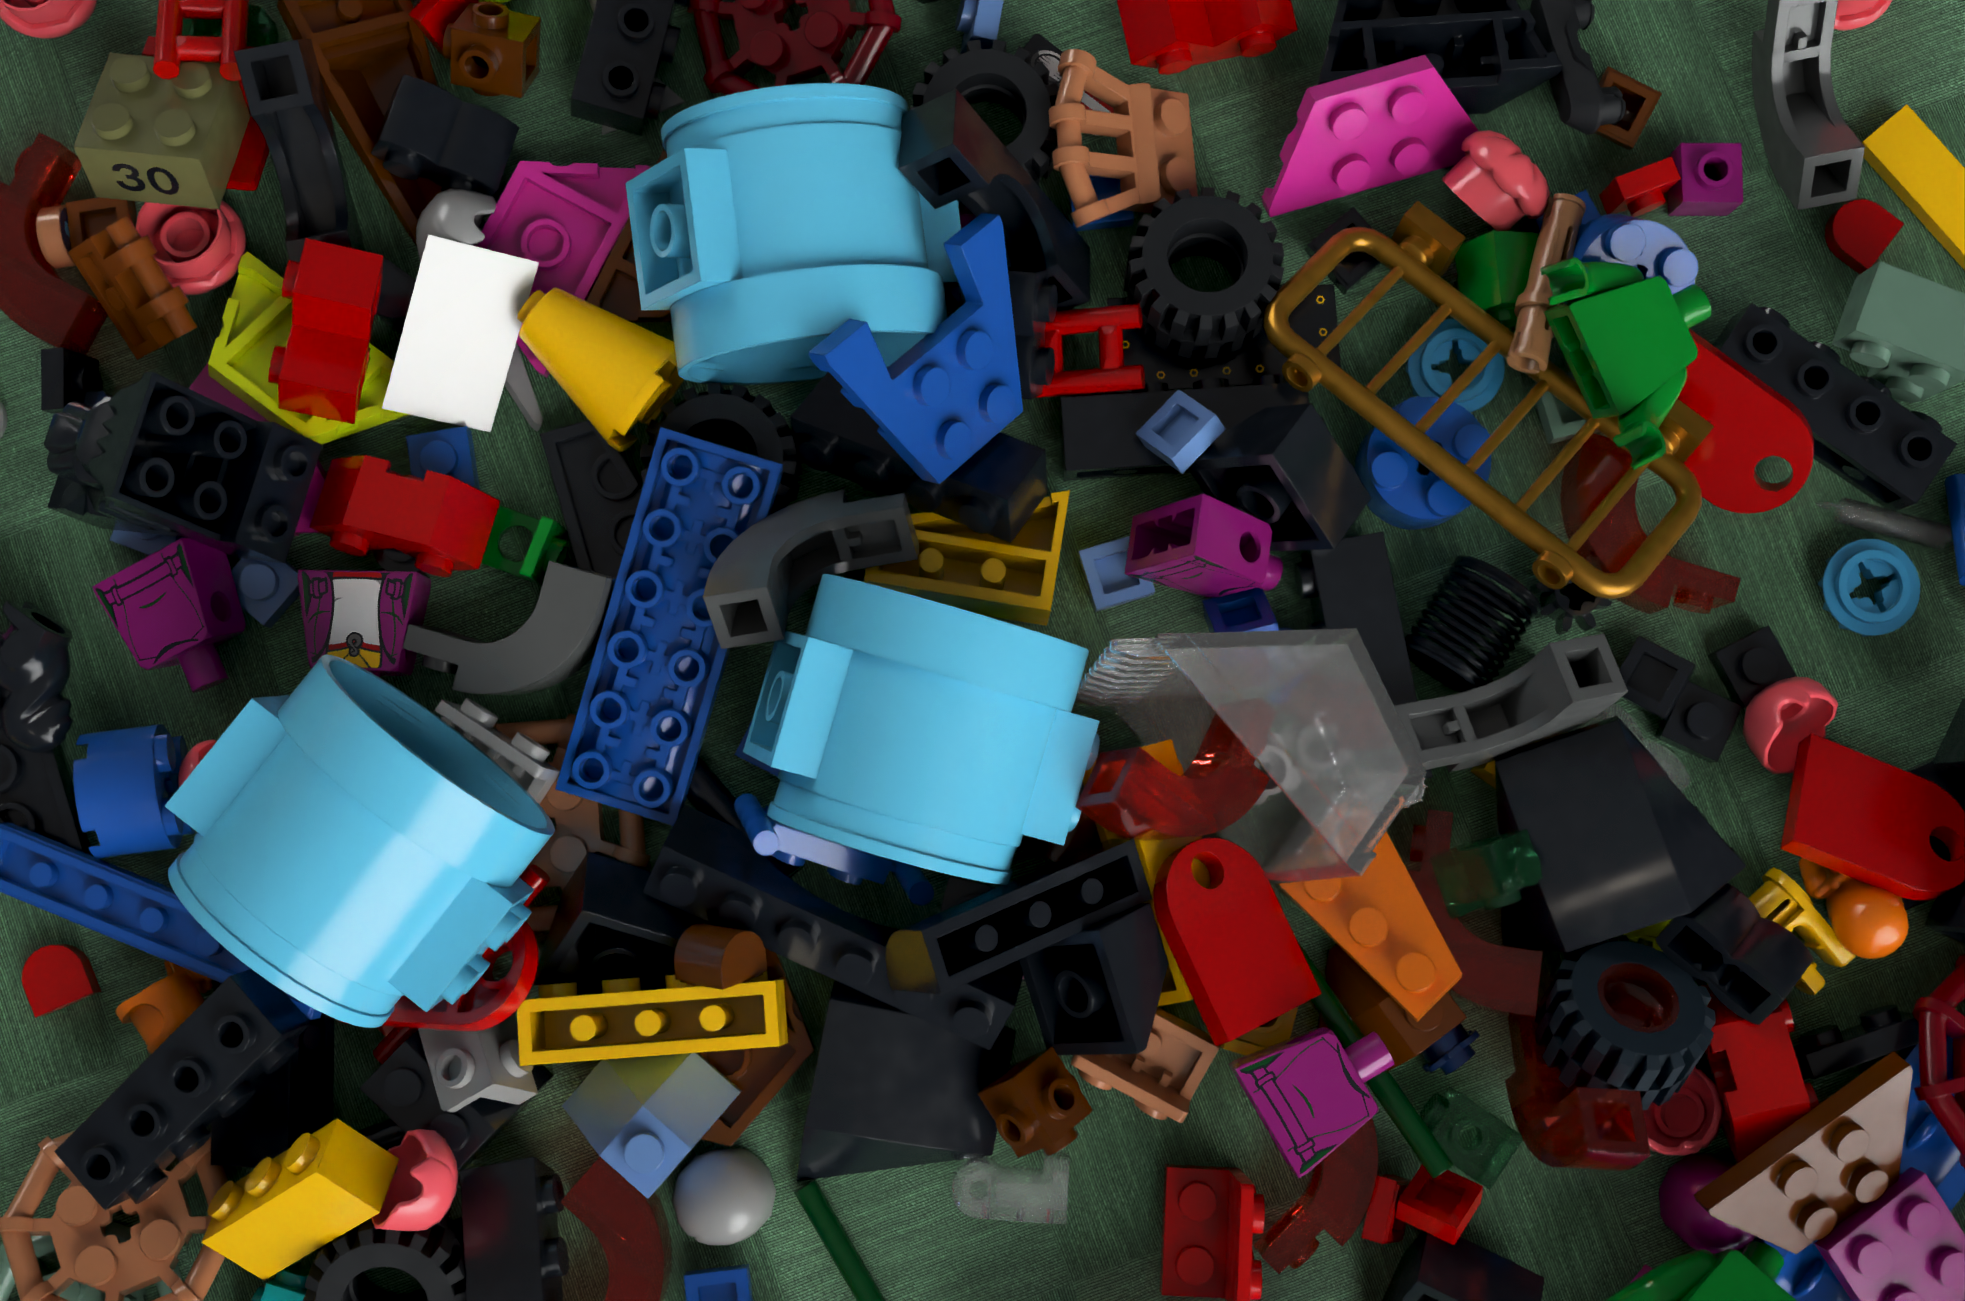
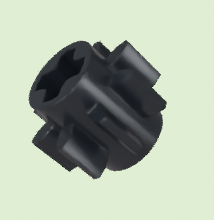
M1571 580L1565 586L1572 584L1571 594L1580 598V604L1568 608L1569 598L1560 594V589L1549 588L1541 582L1529 588L1533 594L1540 595L1541 610L1538 611L1535 619L1548 616L1555 620V631L1559 635L1568 632L1572 626L1573 619L1576 620L1578 626L1584 631L1594 628L1596 622L1590 612L1594 609L1598 610L1609 607L1612 601L1608 598L1596 597L1586 592Z

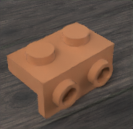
M1157 1007L1147 1048L1138 1054L1072 1055L1070 1063L1078 1069L1079 1075L1089 1084L1102 1090H1110L1113 1087L1134 1098L1135 1105L1147 1115L1159 1120H1166L1169 1117L1179 1123H1183L1189 1113L1190 1100L1217 1054L1220 1045L1215 1047L1210 1034Z

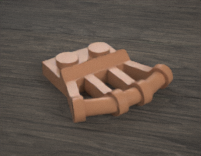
M1079 49L1065 50L1061 54L1058 65V72L1062 78L1055 106L1049 108L1048 113L1050 127L1056 129L1058 148L1052 151L1053 169L1061 172L1076 211L1070 214L1076 228L1122 210L1152 214L1153 205L1163 198L1170 204H1173L1177 191L1189 189L1192 197L1198 196L1188 94L1151 88L1149 83L1125 84L1097 67V61L1090 53ZM1086 91L1113 107L1114 113L1085 109V106L1081 104L1083 92ZM1081 133L1116 138L1118 155L1089 151V148L1082 146ZM1089 175L1120 179L1121 193L1099 201Z

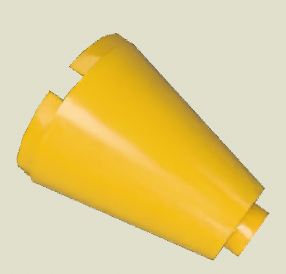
M557 287L551 289L547 294L541 290L534 292L524 303L517 315V319L523 323L519 331V337L605 441L619 452H623L637 440L628 431L638 421L649 425L651 419L655 420L662 412L660 408L669 399H672L685 380L678 375L673 341Z

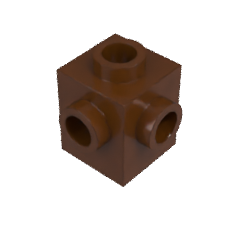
M470 2L455 23L450 22L447 25L444 34L443 56L445 59L451 60V84L469 87L475 93L483 96L507 95L522 99L539 73L541 17L509 11L507 6L498 2Z
M1053 1047L1016 1062L978 1093V1096L996 1122L999 1134L1010 1144L1018 1158L1043 1149L1046 1155L1050 1156L1065 1148L1079 1135L1074 1127L1093 1111L1082 1094L1077 1080L1068 1072Z

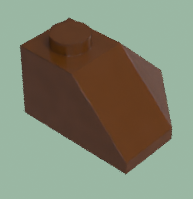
M1337 943L1327 951L1324 973L1326 975V982L1363 1035L1366 1036L1375 1031L1381 1038L1395 1065L1388 1068V1071L1418 1056L1467 1018L1447 992L1416 1022ZM1319 1016L1317 1028H1328Z

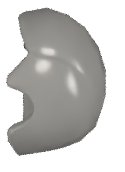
M449 189L438 193L421 212L416 226V244L420 263L428 234L473 246L481 243L485 235L479 230L485 214L494 213L496 209L494 198L462 189Z
M743 1148L715 1149L695 1156L677 1174L672 1203L677 1222L688 1236L695 1237L697 1242L707 1245H731L755 1234L772 1215L776 1189L769 1168L750 1151Z

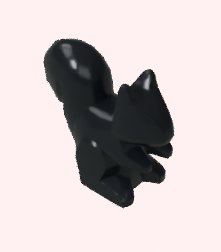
M7 600L3 605V613L11 625L6 633L3 634L0 631V686L10 693L1 710V727L6 738L20 749L32 753H43L59 746L66 739V734L73 723V719L70 717L72 704L69 699L61 695L70 675L71 666L68 645L72 639V631L30 602H25L20 607Z

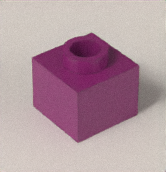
M1680 143L1669 154L1668 157L1672 156L1681 179L1667 192L1668 216H1728L1743 203L1742 143ZM1704 169H1714V181L1706 176Z

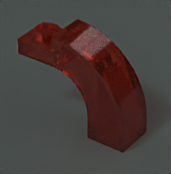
M39 132L33 145L26 148L19 156L15 166V177L11 185L9 186L0 181V308L21 328L55 348L64 347L87 355L108 314L98 299L62 280L55 268L44 258L36 232V217L40 209L61 205L82 165L78 156L62 143Z
M1593 433L1564 467L1560 496L1561 512L1569 540L1631 467L1632 456L1623 448L1617 447L1608 437ZM1638 479L1577 550L1580 556L1605 573L1620 571L1647 538L1639 523L1635 507ZM1666 555L1642 586L1630 595L1616 599L1650 615L1668 608L1671 596L1675 597L1674 606L1690 612L1709 614L1711 608L1715 609L1735 602L1741 578Z
M1261 698L1220 704L1195 759L1181 776L1167 769L1141 747L1101 752L1075 807L1105 829L1120 836L1136 840L1150 841L1198 837L1223 830L1239 820L1252 808L1270 780L1265 773L1254 765V762L1266 746L1267 733L1277 712Z
M1428 809L1426 825L1414 824L1410 861L1421 862V871H1407L1462 972V978L1449 992L1459 999L1489 1012L1534 1019L1536 1016L1543 952L1494 945L1478 938L1462 925L1450 906L1446 891L1454 812Z
M1517 1003L1507 1012L1515 1072L1505 1080L1516 1126L1531 1153L1539 1161L1551 1167L1608 1171L1631 1169L1651 1156L1640 1091L1577 1087L1574 1084L1567 1088L1558 1079L1561 1071L1557 1067L1548 1068L1542 1058L1546 1047L1536 1043L1535 1031L1539 1024L1534 1022L1539 1005Z
M1372 1118L1313 1168L1310 1181L1303 1194L1253 1245L1260 1256L1279 1275L1288 1265L1292 1269L1299 1268L1313 1255L1320 1243L1315 1237L1323 1229L1343 1247L1361 1223L1373 1195L1378 1170L1377 1136Z
M599 1157L560 1202L595 1234L604 1249L609 1267V1284L604 1301H664L670 1280L672 1246L668 1222L661 1202L655 1192L647 1199L606 1161Z

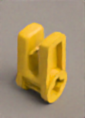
M1775 867L1770 868L1762 876L1764 884L1748 898L1762 918L1774 921L1790 932L1794 929L1805 941L1804 945L1812 948L1829 965L1844 967L1856 957L1841 946L1832 927L1815 909L1807 893L1790 876ZM1812 962L1796 983L1795 987L1801 992L1815 995L1824 987L1825 980L1816 969L1817 963Z

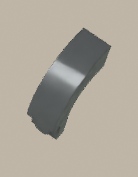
M1768 0L1765 29L1753 31L1752 85L1761 136L1772 171L1780 187L1797 210L1857 198L1865 146L1849 128L1840 113L1831 77V46L1838 0Z
M845 489L829 492L787 506L765 517L741 533L715 561L708 575L703 599L721 649L784 640L788 616L793 604L805 591L821 581L822 574L837 575L856 569L918 560L919 542L905 493L848 502Z
M549 561L536 607L525 624L512 635L502 640L488 643L439 627L409 624L403 649L423 654L422 665L425 667L456 674L452 690L489 695H517L537 692L566 680L594 657L616 578L574 565Z
M1603 633L1549 643L1528 663L1503 678L1466 692L1395 705L1383 717L1404 774L1447 766L1449 772H1454L1495 761L1496 757L1562 735L1606 710L1624 696L1628 690Z

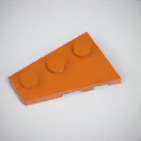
M1368 796L1278 883L1279 887L1416 1022L1462 978V972Z

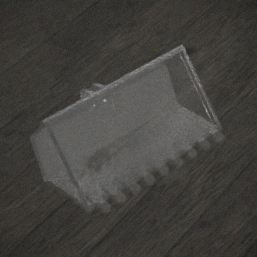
M1357 628L1157 634L1154 638L1112 639L1109 642L1110 647L1104 648V654L1099 655V660L1094 662V667H1090L1089 673L1085 674V679H1081L1075 701L1094 707L1111 706L1144 746L1172 739L1177 758L1183 767L1184 781L1190 801L1222 839L1239 845L1255 858L1264 870L1263 875L1269 880L1270 884L1362 876L1377 855L1373 852V849L1403 806L1404 808H1409V805L1422 802L1425 788L1428 787L1424 783L1426 778H1423L1427 772ZM1237 747L1246 748L1260 764V774H1268L1282 791L1274 795H1268L1266 801L1261 805H1253L1247 802L1242 795L1244 784L1240 775L1229 766L1228 760L1231 752Z

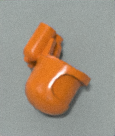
M1801 857L1799 869L1805 890L1809 896L1815 899H1826L1828 918L1841 946L1858 957L1878 959L1890 955L1903 944L1908 935L1909 925L1907 912L1901 897Z
M165 960L164 965L168 976L122 1002L116 1008L115 1013L122 1024L133 1023L146 1043L147 1051L152 1054L205 1001L200 993H206L214 986L212 984L213 979Z

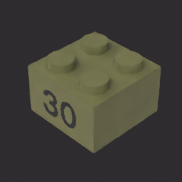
M110 52L73 146L96 197L219 209L251 117L239 82L223 78L219 72L220 63L180 61L179 75L169 80L162 79L153 71L154 57Z

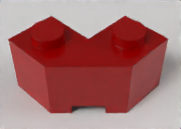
M1117 0L1131 65L1156 68L1158 73L1162 75L1179 73L1194 65L1237 56H1261L1273 51L1277 47V40L1298 30L1291 0Z
M306 238L300 262L288 261L284 274L282 297L292 299V326L287 346L281 347L276 345L274 347L268 375L269 383L278 384L279 409L355 424L371 350L368 347L374 315H376L378 310L384 255Z
M368 455L332 459L309 528L331 537L329 542L331 547L354 556H366L368 550L394 548L416 558L414 566L419 570L439 577H451L452 571L477 570L480 568L500 500L449 475L429 470L426 471L424 479L412 475H401L391 470L392 465L390 461Z
M1707 984L1703 986L1707 988L1712 998L1707 1007L1715 1010L1716 1023L1711 1029L1714 1033L1713 1038L1703 1057L1713 1076V1082L1717 1087L1723 1105L1724 1115L1721 1128L1738 1163L1819 1105L1811 1083L1804 1084L1789 1032L1794 1031V1022L1786 998L1760 1025H1757L1729 1010L1718 1000Z

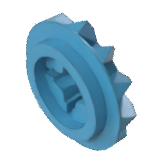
M1455 319L1444 320L1408 359L1405 371L1409 374L1413 395L1440 398L1453 384L1451 383L1450 374L1440 373L1439 370L1431 369L1437 365L1444 364L1449 359L1452 344L1454 346V353L1457 354L1458 362L1468 365L1488 345ZM1497 353L1453 402L1464 407L1469 412L1480 410L1489 403L1497 394L1503 382L1505 372L1504 357Z
M1860 539L1845 544L1826 560L1827 566L1824 575L1818 582V585L1823 590L1825 600L1822 609L1833 615L1839 622V628L1862 634V637L1888 634L1903 626L1915 612L1920 598L1918 572L1906 553L1894 544L1879 539ZM1861 572L1866 579L1887 577L1889 580L1874 592L1875 604H1873L1869 597L1860 599L1855 597L1851 599L1849 595L1854 592V588L1861 584L1859 576Z

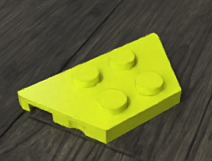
M247 251L241 256L236 284L231 298L228 297L223 313L222 329L219 337L215 339L208 362V373L211 378L268 421L275 422L321 445L409 415L382 409L394 361L371 343H369L368 347L371 348L368 368L355 424L279 409L278 384L269 383L268 375L274 347L276 345L281 347L287 346L292 326V299L282 297L283 277Z

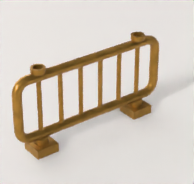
M1418 200L1403 215L1392 238L1375 229L1365 227L1347 228L1333 235L1277 291L1264 311L1263 326L1269 341L1280 353L1288 358L1282 366V373L1286 381L1292 387L1302 392H1308L1317 383H1320L1539 556L1532 564V571L1536 578L1545 586L1552 589H1562L1571 580L1586 592L1596 597L1608 599L1628 596L1642 586L1694 522L1702 506L1701 488L1695 475L1684 462L1714 426L1677 399L1658 428L1666 443V453L1635 470L1630 467L1565 544L1525 512L1596 429L1612 441L1613 437L1620 434L1617 416L1593 419L1576 380L1548 360L1545 371L1540 370L1536 374L1525 373L1536 381L1537 384L1464 465L1424 433L1497 353L1507 359L1511 342L1514 338V333L1441 278L1466 237ZM1351 252H1366L1389 268L1391 271L1317 348L1309 344L1290 327L1288 317L1291 312ZM1402 278L1439 308L1364 387L1327 358L1326 355L1388 290ZM1450 315L1488 346L1414 426L1375 394ZM1549 391L1587 422L1514 504L1475 472L1545 392ZM1625 446L1621 447L1631 455L1630 451ZM1649 468L1673 488L1676 502L1623 568L1616 573H1605L1580 556L1577 550L1644 470Z

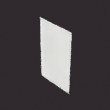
M428 234L382 409L491 432L522 324L517 319V315L530 296L539 262Z

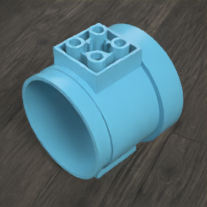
M809 83L783 85L738 92L704 101L678 112L663 124L661 138L662 146L667 152V158L625 184L641 310H670L677 370L681 378L705 384L721 382L722 385L776 384L822 379L827 372L821 371L811 361L808 352L849 319L866 321L884 363L886 367H889L927 334L935 333L938 325L948 318L944 291L959 286V282L943 243L961 230L958 209L959 201L955 200L934 209L898 169L902 115L908 112V104L901 95L887 89L860 84Z
M822 574L805 636L786 631L784 640H777L774 643L743 753L758 761L779 769L777 776L780 779L774 801H770L767 816L805 833L898 862L986 883L1009 884L1013 872L1010 867L1016 847H1020L1023 835L1064 846L1067 833L1071 832L1079 821L1082 810V799L1079 791L1085 770H1089L1093 766L1100 745L1099 735L1096 733L1099 720L1072 713L1089 650L1040 632L925 598L849 578Z
M327 654L321 656L290 696L251 698L165 805L168 810L197 832L194 836V843L186 852L179 854L168 868V879L172 889L195 920L241 962L285 993L332 1018L365 1028L382 1026L394 1012L395 1004L403 995L425 1012H428L443 999L453 1005L462 994L465 995L474 986L491 964L482 957L488 947L493 951H497L504 942L507 943L532 913L523 904L535 889L519 878V876L555 832L553 822L536 800L504 769L462 734L417 701L378 676L345 659Z

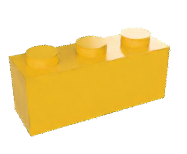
M337 1118L313 1134H302L289 1149L275 1158H264L251 1173L240 1180L226 1182L217 1191L209 1204L207 1213L212 1218L201 1243L260 1279L266 1280L379 1214L399 1158Z

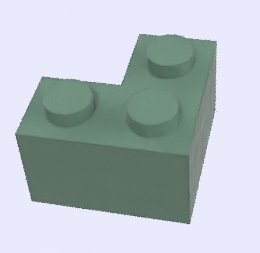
M1879 261L1855 278L1832 345L1850 351L1849 356L1852 360L1869 366L1867 377L1876 379L1884 384L1891 391V398L1909 403L1923 401L1965 381V293Z

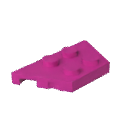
M1426 55L1309 87L1306 89L1296 114L1297 124L1293 131L1287 135L1279 157L1283 162V167L1274 188H1265L1262 195L1263 206L1269 217H1274L1456 165L1465 156V152L1462 151L1463 140L1479 130Z
M519 161L496 204L494 213L489 216L481 231L485 235L484 240L474 246L539 262L530 296L537 290L547 294L551 289L557 287L586 301L629 218L625 183L651 167L635 165V168L599 167L598 163H572L568 166H554L550 162ZM518 334L516 343L535 370L547 378L550 373Z

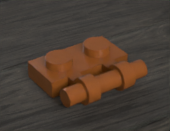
M126 216L105 227V230L89 237L68 251V254L138 360L198 326L185 307V304L190 301L180 285L173 288L153 255L158 251L148 235L141 238L129 217Z

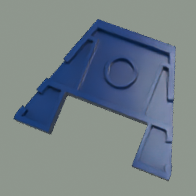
M981 213L943 243L966 302L938 325L935 333L927 334L889 367H886L866 321L847 320L808 352L811 361L821 371L830 372L842 385L843 388L840 392L854 407L863 408L879 425L877 432L924 481L941 484L1023 412L1003 222L998 214Z

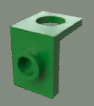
M500 505L481 563L542 586L549 561L564 563L566 560L569 541L565 539L568 531L554 519L542 515L539 520ZM523 527L528 529L533 535L524 560L517 562L507 560L500 550L501 537L510 528Z

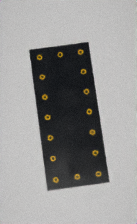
M1334 284L1317 285L1288 317V322L1294 332L1315 348L1338 326ZM1127 297L1107 298V305H1126ZM1264 321L1260 332L1252 341L1246 337L1244 338L1241 349L1229 354L1226 348L1221 346L1217 358L1204 359L1202 350H1193L1191 358L1178 356L1180 347L1171 343L1166 351L1154 344L1156 333L1153 331L1143 335L1138 328L1123 329L1124 366L1143 364L1145 383L1165 382L1168 383L1169 389L1193 388V382L1208 378L1229 379L1230 386L1253 384V379L1256 377L1283 374L1282 366L1288 358L1280 353L1269 341L1263 326ZM1338 343L1326 357L1341 368ZM1132 390L1114 391V393L1132 392Z

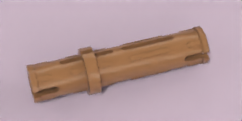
M1557 193L1554 194L1553 198L1548 197L1525 291L1516 300L1514 314L1517 317L1516 330L1506 361L1510 367L1519 372L1536 374L1540 370L1545 371L1548 365L1553 331L1544 311L1565 303L1549 305L1548 298L1552 297L1553 292L1549 285V278L1546 275L1541 276L1540 268L1573 257L1586 205L1579 197L1571 194Z

